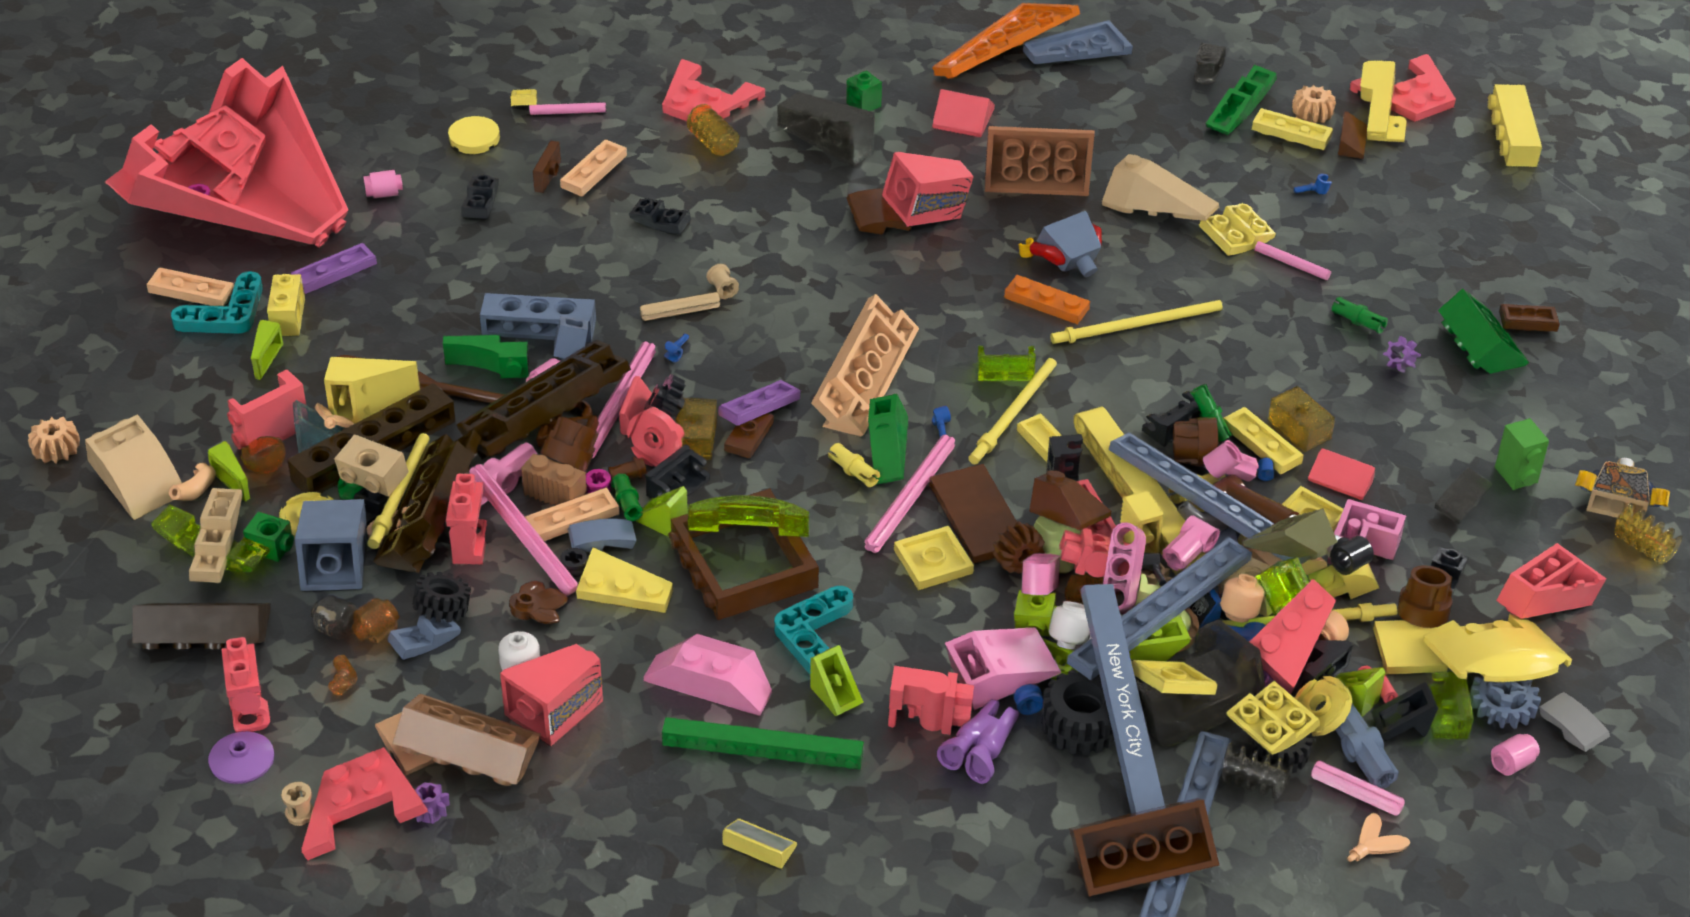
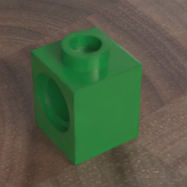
M867 70L847 79L846 104L860 115L881 107L882 81Z
M257 512L243 530L248 553L277 562L281 560L286 552L291 550L294 544L290 521L262 512Z

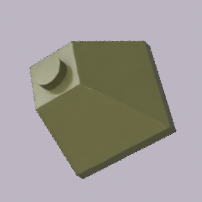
M1324 508L1282 519L1242 542L1247 548L1293 558L1310 555L1311 560L1326 555L1328 553L1327 548L1338 541Z

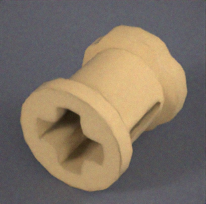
M716 264L707 272L706 278L711 285L715 286L720 299L732 298L739 291L738 281L730 276V270L725 264Z
M293 782L284 787L281 794L282 801L287 806L285 816L290 824L302 826L310 822L314 808L310 802L312 792L306 783Z

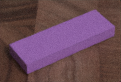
M361 243L293 271L291 275L301 274L304 294H307L376 265L377 261L376 256Z
M779 380L718 406V415L738 426L799 400L800 390Z

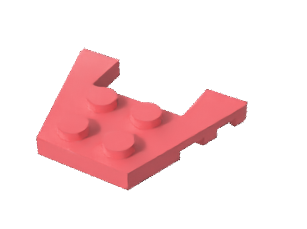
M1428 54L1409 61L1408 68L1417 75L1415 78L1394 85L1391 111L1414 122L1455 106L1456 98ZM1361 78L1351 81L1350 90L1356 94L1361 91Z
M682 59L663 101L662 111L665 114L707 128L730 116V111L736 108H746L749 106V101L755 98L758 101L765 97V88L745 82L732 95L722 92L718 88H711L695 81L701 75V65Z
M224 105L197 119L195 124L185 129L180 128L174 131L172 136L164 140H157L154 149L173 162L190 144L195 146L230 173L213 191L214 195L222 201L236 205L266 142V135L228 106Z
M385 747L324 771L302 846V853L307 860L335 850L334 824L393 801L394 814L399 823L428 813L425 804Z

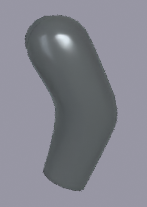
M1189 501L1183 502L1177 509L1185 521L1194 515L1219 529V531L1229 528L1228 525L1209 513L1196 509Z

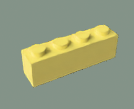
M1494 85L1493 94H1490L1488 97V109L1492 110V124L1496 125V140H1500V155L1504 156L1506 166L1537 167L1542 145L1525 85Z

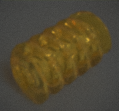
M708 104L697 105L688 115L687 127L689 131L706 148L710 149L714 155H727L737 147L740 140L738 132L728 125Z
M1634 503L1628 504L1616 519L1614 535L1618 539H1624L1626 544L1634 545L1637 551H1644V555L1648 558H1653L1657 564L1669 561L1680 547L1683 536L1680 535L1673 539L1675 534L1674 528H1669L1664 533L1665 523L1663 521L1653 526L1656 519L1655 516L1650 515L1643 520L1646 514L1645 510L1640 509L1634 514L1636 505Z

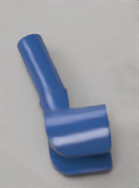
M1319 174L1315 183L1294 187L1293 190L1295 194L1315 191L1324 195L1329 191L1332 182L1327 181L1328 175Z
M683 334L674 343L667 341L665 349L668 352L664 354V357L674 363L679 361L683 354L681 346L689 339V335Z
M947 406L938 407L933 410L932 424L937 426L940 437L946 434L944 423L951 421L950 411Z
M1267 457L1258 461L1259 468L1257 469L1258 477L1263 481L1272 480L1274 478L1273 461Z

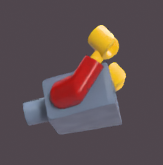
M1083 211L1043 227L1036 240L1037 242H1034L1033 238L1029 237L1025 240L1026 244H1018L1021 257L1029 258L1033 255L1042 257L1057 265L1064 272L1078 267L1086 278L1098 270L1093 260L1102 246V229L1091 223L1087 212Z

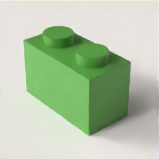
M1531 418L1505 425L1495 468L1513 490L1538 483L1549 444L1547 437Z

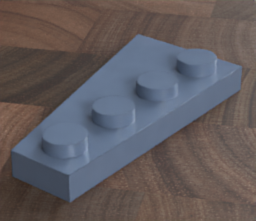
M1109 20L1023 43V52L1033 64L1132 54L1133 49L1130 42Z

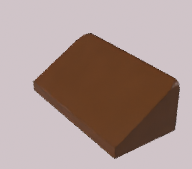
M1347 111L1344 112L1338 155L1364 159L1368 125Z

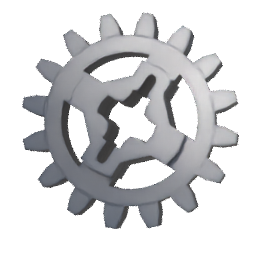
M1482 675L1480 678H1474L1469 698L1472 699L1471 708H1479L1478 717L1487 716L1488 724L1497 721L1500 728H1504L1506 723H1510L1514 729L1517 728L1519 721L1524 725H1528L1529 719L1536 717L1541 697H1538L1539 688L1531 687L1533 680L1486 682Z

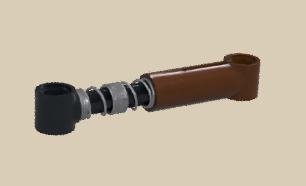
M1228 475L1212 484L1274 524L1282 519L1300 515L1298 512L1246 488L1242 480L1235 475ZM1335 535L1338 542L1327 548V556L1330 558L1333 567L1343 575H1350L1371 562L1374 556L1373 548L1369 541L1359 535L1353 536L1350 539Z

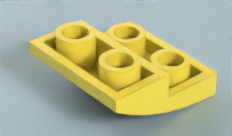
M1243 203L1226 206L1223 215L1210 216L1206 221L1201 220L1199 227L1228 256L1252 250L1258 241L1267 243L1276 235L1267 222L1262 220L1253 211L1251 206Z
M1275 681L1271 682L1256 696L1249 693L1227 711V716L1271 755L1291 747L1320 726L1319 718Z

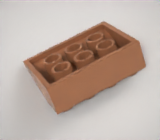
M989 126L985 165V192L1089 196L1095 131Z

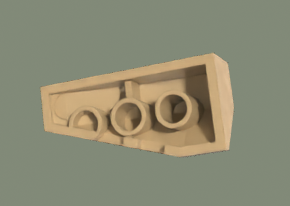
M1128 154L1115 166L1102 199V206L1124 213H1133L1134 209L1146 210L1148 215L1157 216L1158 213L1166 212L1172 213L1174 218L1206 221L1219 208L1218 202L1156 163Z

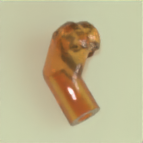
M339 655L333 660V666L337 673L333 676L334 679L329 682L328 688L336 696H340L344 691H348L357 681V673L345 655Z

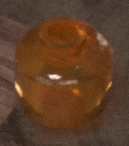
M372 598L354 611L353 620L355 624L352 626V630L359 640L364 641L366 639L370 643L378 644L389 636L390 631L397 630V621L400 619V616L389 600Z

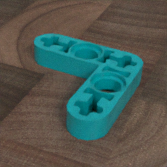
M253 271L238 275L229 306L182 305L176 307L171 312L174 329L180 332L237 334L249 331L253 326L263 290L261 276ZM250 300L249 303L239 304L240 301ZM208 318H218L214 321H205Z
M834 586L776 614L774 618V632L809 674L811 657L830 649L814 630L850 613L853 609V592L845 586ZM816 609L821 611L822 614L819 616H809L806 612ZM809 641L813 645L808 648H801L797 643Z

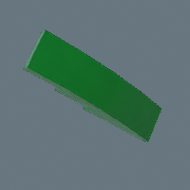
M1254 65L1246 77H1241L1234 89H1228L1205 123L1206 127L1229 135L1252 113L1277 80V73Z

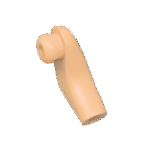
M206 463L197 464L195 466L196 470L193 471L194 477L170 488V498L178 501H193L199 498L214 481L215 469Z

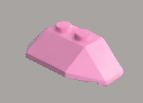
M695 634L657 654L644 675L645 682L758 716L762 714L772 695V689L755 651L699 634Z

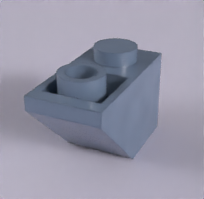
M560 316L554 338L553 356L558 357L562 361L585 347L588 321Z

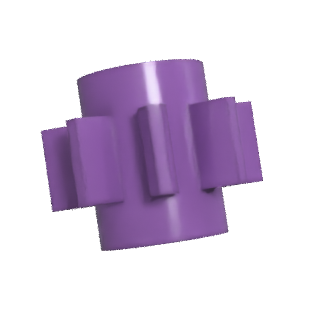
M1402 336L1399 337L1398 342H1388V351L1383 353V355L1390 359L1387 363L1388 367L1393 369L1397 366L1398 371L1402 373L1405 372L1406 367H1416L1414 364L1416 358L1421 356V354L1414 350L1417 343L1412 340L1407 343L1406 338Z
M425 782L416 788V793L428 810V813L416 817V822L422 821L433 824L441 817L447 816L446 806L450 805L449 794L442 793L441 784L435 785Z

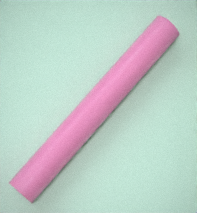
M606 102L530 105V115L606 113Z
M1258 241L1255 246V251L1326 281L1331 275V271L1261 241Z

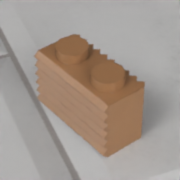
M533 453L521 467L524 496L529 495L530 498L534 497V499H539V501L556 506L588 494L586 493V472L576 469L569 464H562L544 455Z

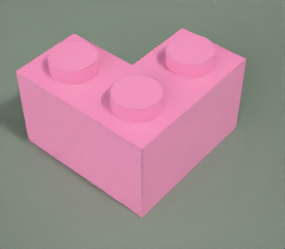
M1347 499L1334 534L1349 539L1356 535L1363 536L1371 544L1374 555L1394 560L1401 541L1406 515ZM1328 557L1327 563L1332 565L1331 560Z

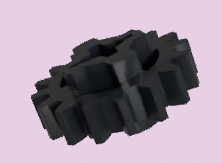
M670 374L669 378L665 379L664 384H657L654 387L644 410L656 407L675 421L685 402L682 399L684 394L682 391L686 386L684 384L685 380Z

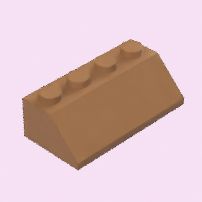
M419 694L403 707L393 744L401 746V750L413 755L422 753L431 756L432 760L442 765H450L452 763L463 767L462 770L468 774L481 775L482 773L494 777L493 780L498 784L510 786L512 784L516 785L523 778L541 734Z

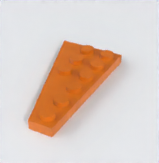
M1022 3L932 67L934 75L944 76L947 79L955 78L960 73L1013 47L1020 46L1025 41L1080 15L1079 6Z

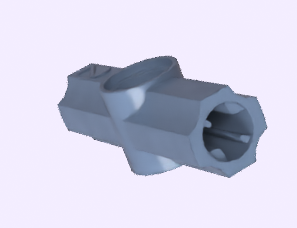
M1352 703L1347 718L1336 729L1341 738L1344 755L1349 762H1357L1371 784L1382 789L1387 788L1397 780L1399 772L1384 751V743L1379 730L1374 726L1368 727Z

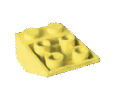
M330 357L324 378L329 411L332 415L345 417L355 424L420 390L416 361Z

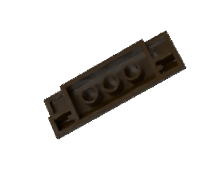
M595 340L456 424L463 436L475 430L482 437L477 447V454L482 460L487 456L498 455L505 451L506 446L514 441H520L528 437L535 428L551 423L553 417L561 412L572 410L579 401L598 394L600 388L622 379L623 374L631 370L630 365L626 359L614 355L609 344Z
M475 430L470 431L455 441L445 434L426 445L397 508L398 511L393 517L392 527L388 535L384 537L373 562L376 565L419 573L424 561L435 552L436 546L434 545L445 529L443 525L447 516L452 483L456 480L457 474H469V465L478 453L477 447L482 437ZM404 507H408L407 510L405 511V513L403 514V513H402L403 508H404ZM398 520L401 521L400 527H396Z

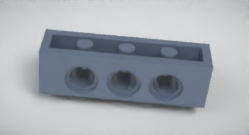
M485 293L480 312L482 335H500V337L554 340L560 316L588 321L586 342H592L596 324L595 300Z

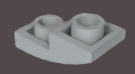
M1565 692L1539 706L1541 717L1561 728L1564 739L1585 752L1610 737L1607 728L1587 708Z

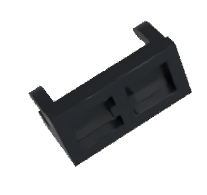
M1190 391L1182 394L1190 403L1182 400L1178 403V406L1160 417L1152 413L1147 415L1146 418L1151 422L1143 424L1142 431L1163 447L1172 443L1173 424L1175 422L1200 418L1201 412Z
M1081 434L1049 437L1046 473L1048 471H1059L1064 473L1065 477L1079 481V463L1083 451L1081 448L1083 443Z
M685 444L645 475L646 496L653 499L682 486L687 490V497L710 480V474L698 466V464L700 466L706 465L707 461Z

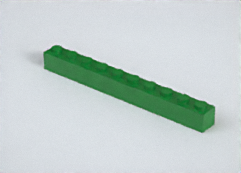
M665 717L662 729V745L848 769L861 770L864 753V741Z

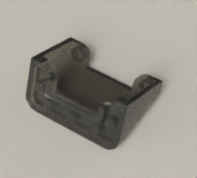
M1220 619L1208 623L1199 629L1194 643L1196 652L1173 661L1184 662L1218 684L1215 695L1161 693L1135 676L1147 730L1164 747L1179 744L1200 734V731L1205 732L1231 720L1227 716V711L1249 693L1256 696L1265 688L1260 650Z

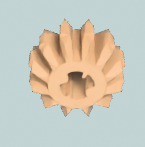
M1314 85L1312 87L1303 86L1294 95L1292 103L1293 113L1296 114L1298 119L1324 124L1326 120L1331 119L1336 101L1332 92L1324 90L1323 86L1319 88Z
M53 417L47 421L40 420L39 425L31 426V433L28 434V443L32 454L35 456V459H42L44 464L51 460L56 464L61 459L68 461L69 455L77 454V448L80 446V437L76 426L73 424V421H66L64 417L57 420Z

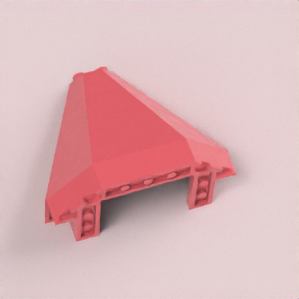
M243 58L224 70L209 112L211 113L226 105L266 135V142L236 205L222 201L214 195L213 191L230 174L228 171L192 144L173 162L160 152L156 153L153 151L159 131L152 124L132 138L123 168L105 181L128 204L314 244L318 248L328 240L332 232L337 234L346 224V221L343 219L349 211L284 67L281 66L267 78H264ZM194 184L206 185L210 189V196L188 187Z

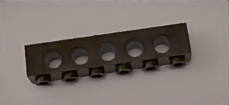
M432 383L287 459L290 479L303 493H323L338 485L340 476L334 458L354 434L394 450L402 451L415 444L419 434L424 433L430 436L456 422L454 402L436 384Z

